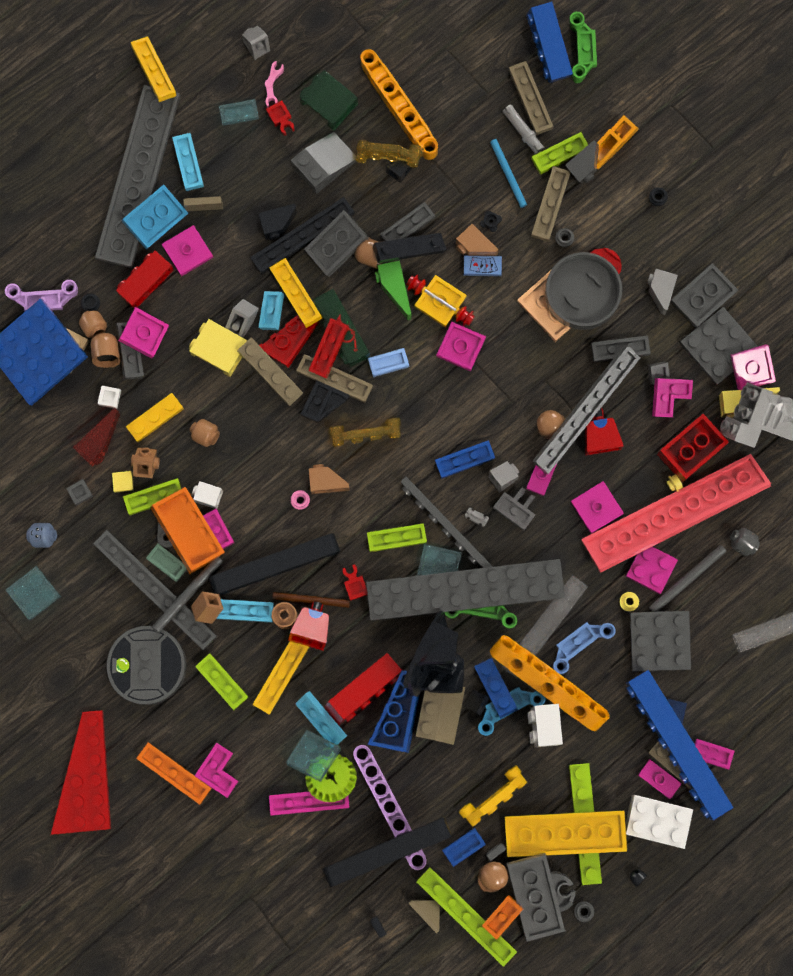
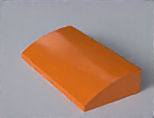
M186 487L151 506L152 512L189 574L225 553Z

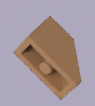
M473 224L456 238V248L463 255H498L499 249Z
M318 464L313 465V468H309L311 494L350 491L349 484L329 467Z

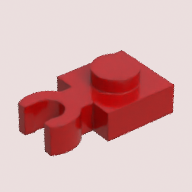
M282 100L266 108V112L274 126L280 125L282 135H286L285 127H290L292 131H295L294 124L288 121L291 119V115Z
M355 564L352 565L354 571L351 574H348L346 569L343 568L344 576L349 578V581L344 582L350 601L368 595L363 577H356L357 567Z

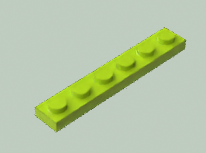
M589 763L569 765L574 813L594 812ZM599 853L578 854L581 885L601 884Z
M431 867L416 881L503 967L517 953L502 936L496 940L483 928L482 925L485 923V920Z

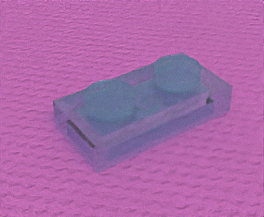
M255 99L219 106L223 126L259 119Z

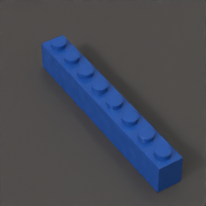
M649 670L627 682L628 687L626 690L631 698L635 697L638 702L636 706L642 715H646L649 720L647 722L652 732L656 731L659 736L657 740L663 749L666 748L669 752L668 759L674 767L677 765L680 770L679 777L684 784L688 783L691 790L689 793L695 801L698 800L701 804L700 811L706 819L709 817L710 820H715L733 809L734 807Z

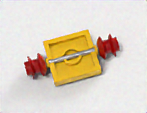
M418 274L415 277L411 276L406 284L408 286L407 290H415L414 295L422 293L414 305L416 309L444 327L448 325L454 315H456V322L460 320L463 322V327L466 324L469 326L475 318L473 315L474 311L470 313L466 311L467 306L459 309L467 297L466 294L436 275L427 287L425 286V279L422 281L418 280Z

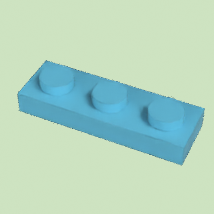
M191 133L172 137L185 190L189 191L204 187Z
M220 599L223 610L216 619L273 623L272 610L274 603Z
M310 691L295 703L332 749L347 737L345 732Z

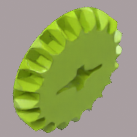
M323 754L322 757L316 758L310 764L305 777L306 786L311 795L320 801H340L347 797L355 787L357 780L355 767L347 757H343L340 754ZM327 772L334 775L336 784L331 779L326 780L328 778Z

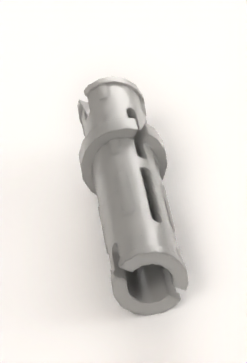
M512 105L507 106V111L504 109L502 112L522 136V141L529 145L535 155L544 150L545 147L535 136L536 133L530 130Z

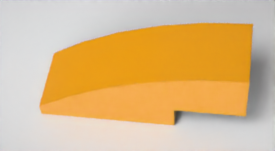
M623 115L612 129H609L597 142L599 144L597 169H600L639 130L626 116Z

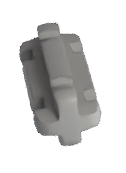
M469 508L465 514V518L469 517V520L478 525L479 523L482 524V527L487 524L489 519L488 516L484 517V514L476 510L472 511V508Z

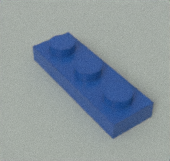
M488 440L436 459L435 463L442 479L495 459Z
M492 658L474 666L500 719L517 711V706Z

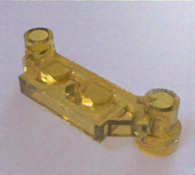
M360 140L357 144L355 160L359 163H366V160L369 158L373 160L388 159L392 162L400 160L406 161L408 166L416 168L420 158L423 156L424 148L419 145H410L408 150L401 145L370 143Z
M400 418L385 420L386 426L344 432V426L329 427V435L332 436L333 447L343 446L344 441L349 440L352 443L363 442L364 438H370L371 441L380 440L382 436L389 435L390 439L400 438L399 426H401Z

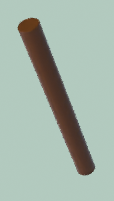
M273 592L272 600L309 604L320 602L327 606L346 608L350 606V600L279 592Z

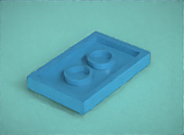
M162 185L121 221L144 248L147 249L183 219L188 212L166 186Z

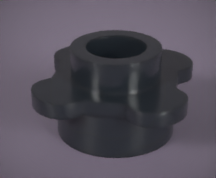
M486 211L480 225L482 228L490 229L491 232H496L502 217L491 211Z

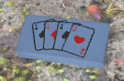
M464 256V276H501L502 256Z

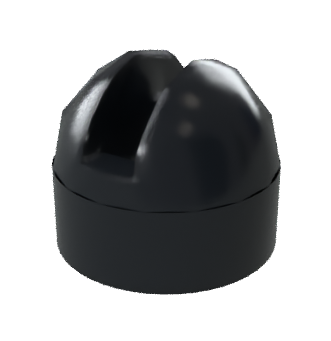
M639 869L634 870L630 874V880L636 887L647 877Z

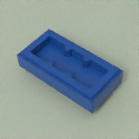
M473 828L442 851L454 867L486 844L477 830Z

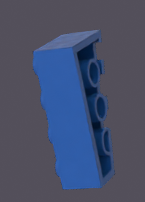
M549 2L530 8L526 17L533 40L538 49L539 60L542 61L544 67V78L548 79V82L551 83L570 77L573 72L553 3Z
M401 671L388 703L385 705L382 716L367 745L409 753L420 694L418 697L410 696L409 689H404L403 682L407 671Z

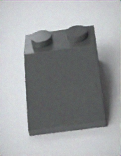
M332 132L291 159V165L295 172L317 194L355 163L358 157L335 132Z

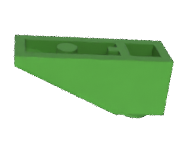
M400 261L378 265V271L375 272L377 283H381L383 291L406 319L410 320L411 311Z

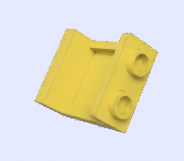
M208 319L206 323L201 325L199 329L200 334L197 339L194 338L189 346L192 356L199 357L231 377L242 359L237 350L247 340Z

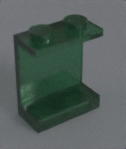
M323 70L321 74L318 73L314 76L309 87H305L301 91L300 103L303 106L307 103L328 121V126L332 130H335L358 105V97Z

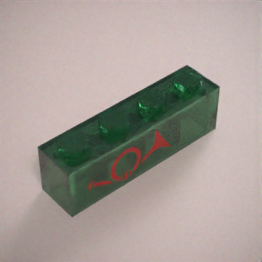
M334 289L313 299L314 305L322 316L323 322L321 323L325 330L330 318L349 326L340 347L342 352L340 357L343 363H348L351 368L370 358V352Z

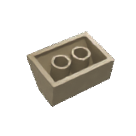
M463 687L461 693H431L425 690L416 737L454 745L465 687Z

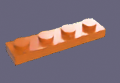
M149 742L136 758L199 805H201L212 789Z

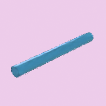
M497 139L492 140L490 144L520 208L527 206L524 196Z

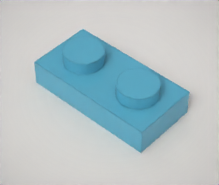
M264 291L258 328L262 330H279L284 293Z

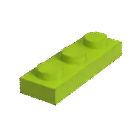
M580 132L532 156L531 159L541 175L551 170L553 166L557 167L573 159L588 144Z
M177 478L123 496L128 514L133 515L151 509L153 504L182 488Z
M424 523L367 532L370 552L427 543Z
M208 654L195 666L233 710L249 698L211 654Z

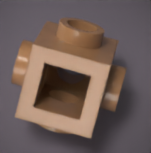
M137 448L136 454L132 455L131 458L133 476L153 478L155 469H158L160 464L157 450Z

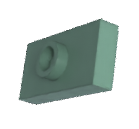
M158 543L146 557L149 562L175 582L187 570L182 561Z

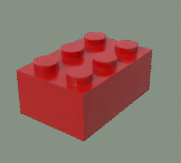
M702 414L663 447L657 455L683 483L723 449L729 441Z

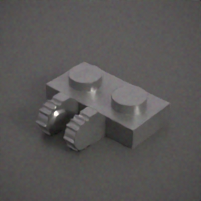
M522 487L514 498L504 492L493 509L524 531L535 516L533 512L527 509L535 496H529L524 505L520 504L518 500L525 493V489Z

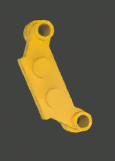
M517 765L509 769L504 774L509 780L508 783L477 808L471 802L466 804L459 810V814L463 819L466 818L472 827L481 821V816L486 813L488 815L492 814L498 808L496 805L501 801L504 803L513 796L512 792L516 788L520 789L527 783L521 774L522 771Z

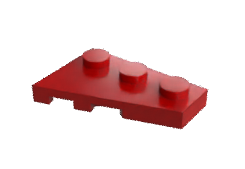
M297 315L286 323L283 329L271 335L269 340L264 344L261 343L259 346L270 358L289 368L319 324V321L306 328Z

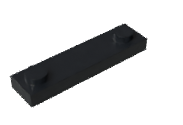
M441 233L376 242L372 245L378 263L439 254L446 251Z

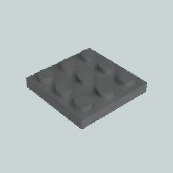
M724 307L680 341V345L716 386L734 372L731 354L758 347Z
M689 611L630 612L632 671L691 670Z

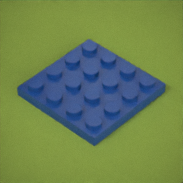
M41 298L0 333V368L29 405L36 403L88 358L79 344Z

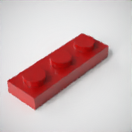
M330 318L308 371L326 379L328 378L348 331V325Z

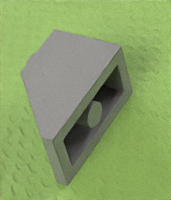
M259 26L249 28L242 34L243 43L254 60L270 51L268 36Z
M656 269L654 274L649 275L647 285H650L648 292L660 313L665 315L678 275Z
M242 299L232 309L225 328L244 338L253 324L259 308Z
M507 461L489 472L488 478L500 493L518 480L519 471L513 463L510 465Z

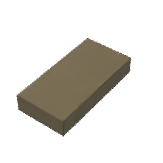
M220 196L185 198L184 207L186 211L223 209V202Z

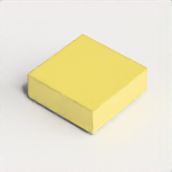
M132 471L112 473L114 493L134 491Z

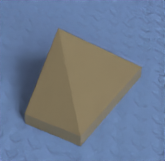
M411 900L409 902L411 907L437 934L439 932L440 905L435 900Z

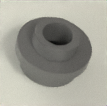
M563 228L556 233L555 240L559 246L568 247L574 241V234L571 230ZM567 236L568 240L563 241L561 237Z
M579 902L574 908V915L579 921L588 922L594 916V908L588 902ZM582 908L587 909L586 915H581L580 910Z

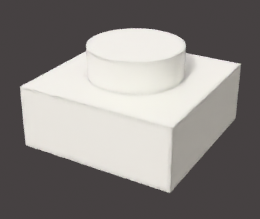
M101 386L98 405L117 409L121 390Z

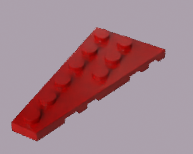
M103 710L82 712L51 835L111 829Z

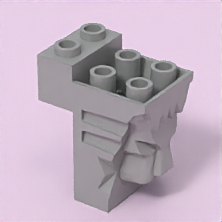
M747 382L741 391L739 404L734 409V417L726 416L725 420L721 423L720 432L729 439L753 448L756 446L761 430L793 441V399L780 396Z

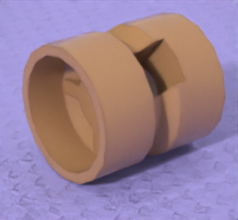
M287 602L277 604L272 610L273 622L281 629H291L298 618L295 607Z

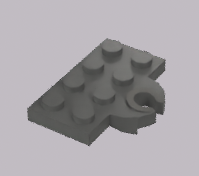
M545 853L506 863L516 902L524 908L519 915L526 941L565 932L560 912L569 909L573 905L575 890H569L568 893L562 894L559 892V889L562 885H573L571 879L564 873L558 871L550 872Z

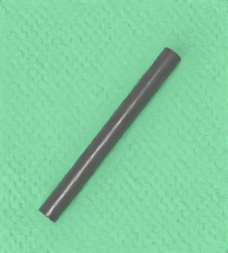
M719 545L648 607L651 612L661 610L727 552L726 549Z
M219 557L211 561L157 620L152 626L154 631L160 633L223 563Z

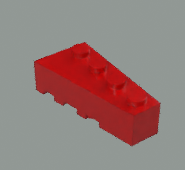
M386 653L330 699L324 706V709L338 725H341L345 720L349 722L357 715L355 712L359 708L363 710L371 703L370 699L372 697H379L385 692L384 687L390 683L392 686L397 682L398 675L402 671L401 668Z

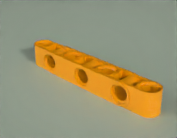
M371 49L364 50L361 53V67L369 81L422 157L427 160L434 159L438 154V143L428 126L378 55ZM372 59L373 62L367 63L365 60ZM386 88H392L393 91H392V92H386L385 89H386ZM412 117L414 120L407 122L405 118ZM431 146L434 150L429 152L425 148Z
M501 636L490 649V654L495 660L552 703L559 704L560 709L578 720L588 729L597 731L609 719L610 715L603 706L510 637Z

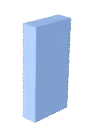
M404 348L368 358L373 377L409 367Z

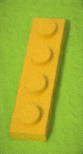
M145 37L131 42V47L158 101L161 102L176 97V91L149 38Z
M286 258L269 267L304 326L307 328L321 320V314Z
M291 641L288 643L254 701L253 705L269 715L271 714L308 651V646Z

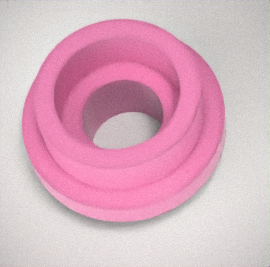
M299 490L292 494L291 504L294 508L302 510L309 505L310 498L305 491ZM299 497L304 499L301 504L297 503Z

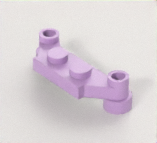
M65 280L62 283L61 290L22 292L18 285L9 284L5 288V294L10 300L24 307V311L29 309L40 298L53 311L63 310V306L71 298L77 296L78 287L73 280Z

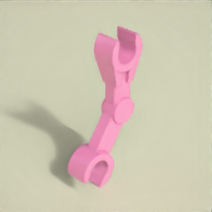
M277 61L273 62L270 76L265 81L268 96L265 101L267 108L270 101H275V104L278 103L277 98L274 96L273 84L284 72V66L282 64L279 70H275Z

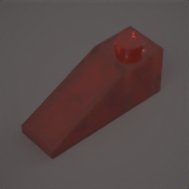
M116 408L73 447L92 467L104 460L103 456L108 450L120 417V413Z

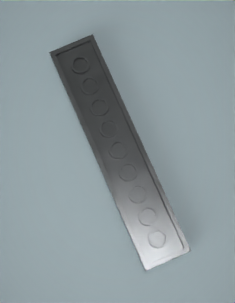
M143 86L96 252V260L133 268L140 242L121 220L154 193L180 100V93L176 92V97L159 102L152 87Z
M560 559L366 582L371 621L437 614L439 611L454 612L565 599Z

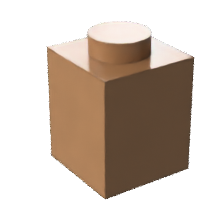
M204 591L201 592L191 605L195 621L210 624L215 621L223 610L219 594Z

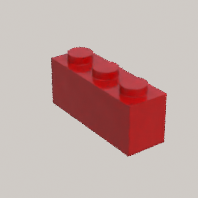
M156 250L146 255L143 260L144 262L139 267L136 266L131 271L130 276L126 280H122L117 286L116 292L133 309L135 307L138 308L174 271L172 265Z

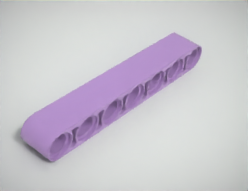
M365 745L357 746L353 752L354 759L394 836L397 837L412 831L371 750ZM361 748L368 751V756L364 760H360L357 757V751ZM369 766L376 767L377 774L375 777L371 778L366 775V769ZM382 783L386 786L385 794L378 795L375 792L377 784ZM388 801L394 802L396 806L395 811L392 813H388L384 809V805ZM397 819H401L405 823L404 829L400 831L396 830L393 826L394 821ZM422 850L405 856L409 865L414 870H420L426 865V857ZM415 855L422 856V865H413L412 858Z

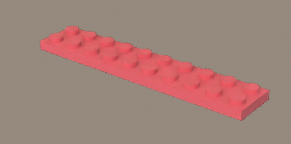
M749 454L680 489L679 492L676 491L583 538L582 543L601 573L771 487V482L754 457Z

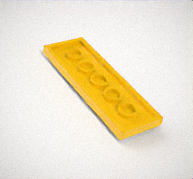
M624 810L505 817L507 857L535 856L542 853L546 855L627 852Z

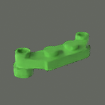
M573 12L569 19L570 28L572 31H575L577 40L578 64L572 69V79L575 83H581L589 71L597 66L595 30H591L584 22V15L581 12Z
M504 606L455 611L454 614L444 612L445 616L450 619L456 618L462 613L500 620L507 629L514 628L517 624L516 615L509 613ZM510 618L512 624L508 625L505 620Z

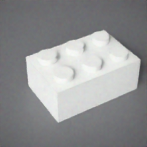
M559 704L532 707L531 711L528 712V723L532 724L533 731L529 732L530 743L534 744V748L562 745Z
M632 795L625 823L626 834L685 849L693 809Z

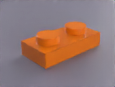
M508 895L482 927L497 940L524 908Z

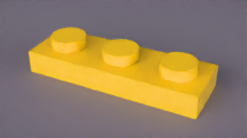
M171 393L126 427L136 441L140 442L184 408L173 393Z

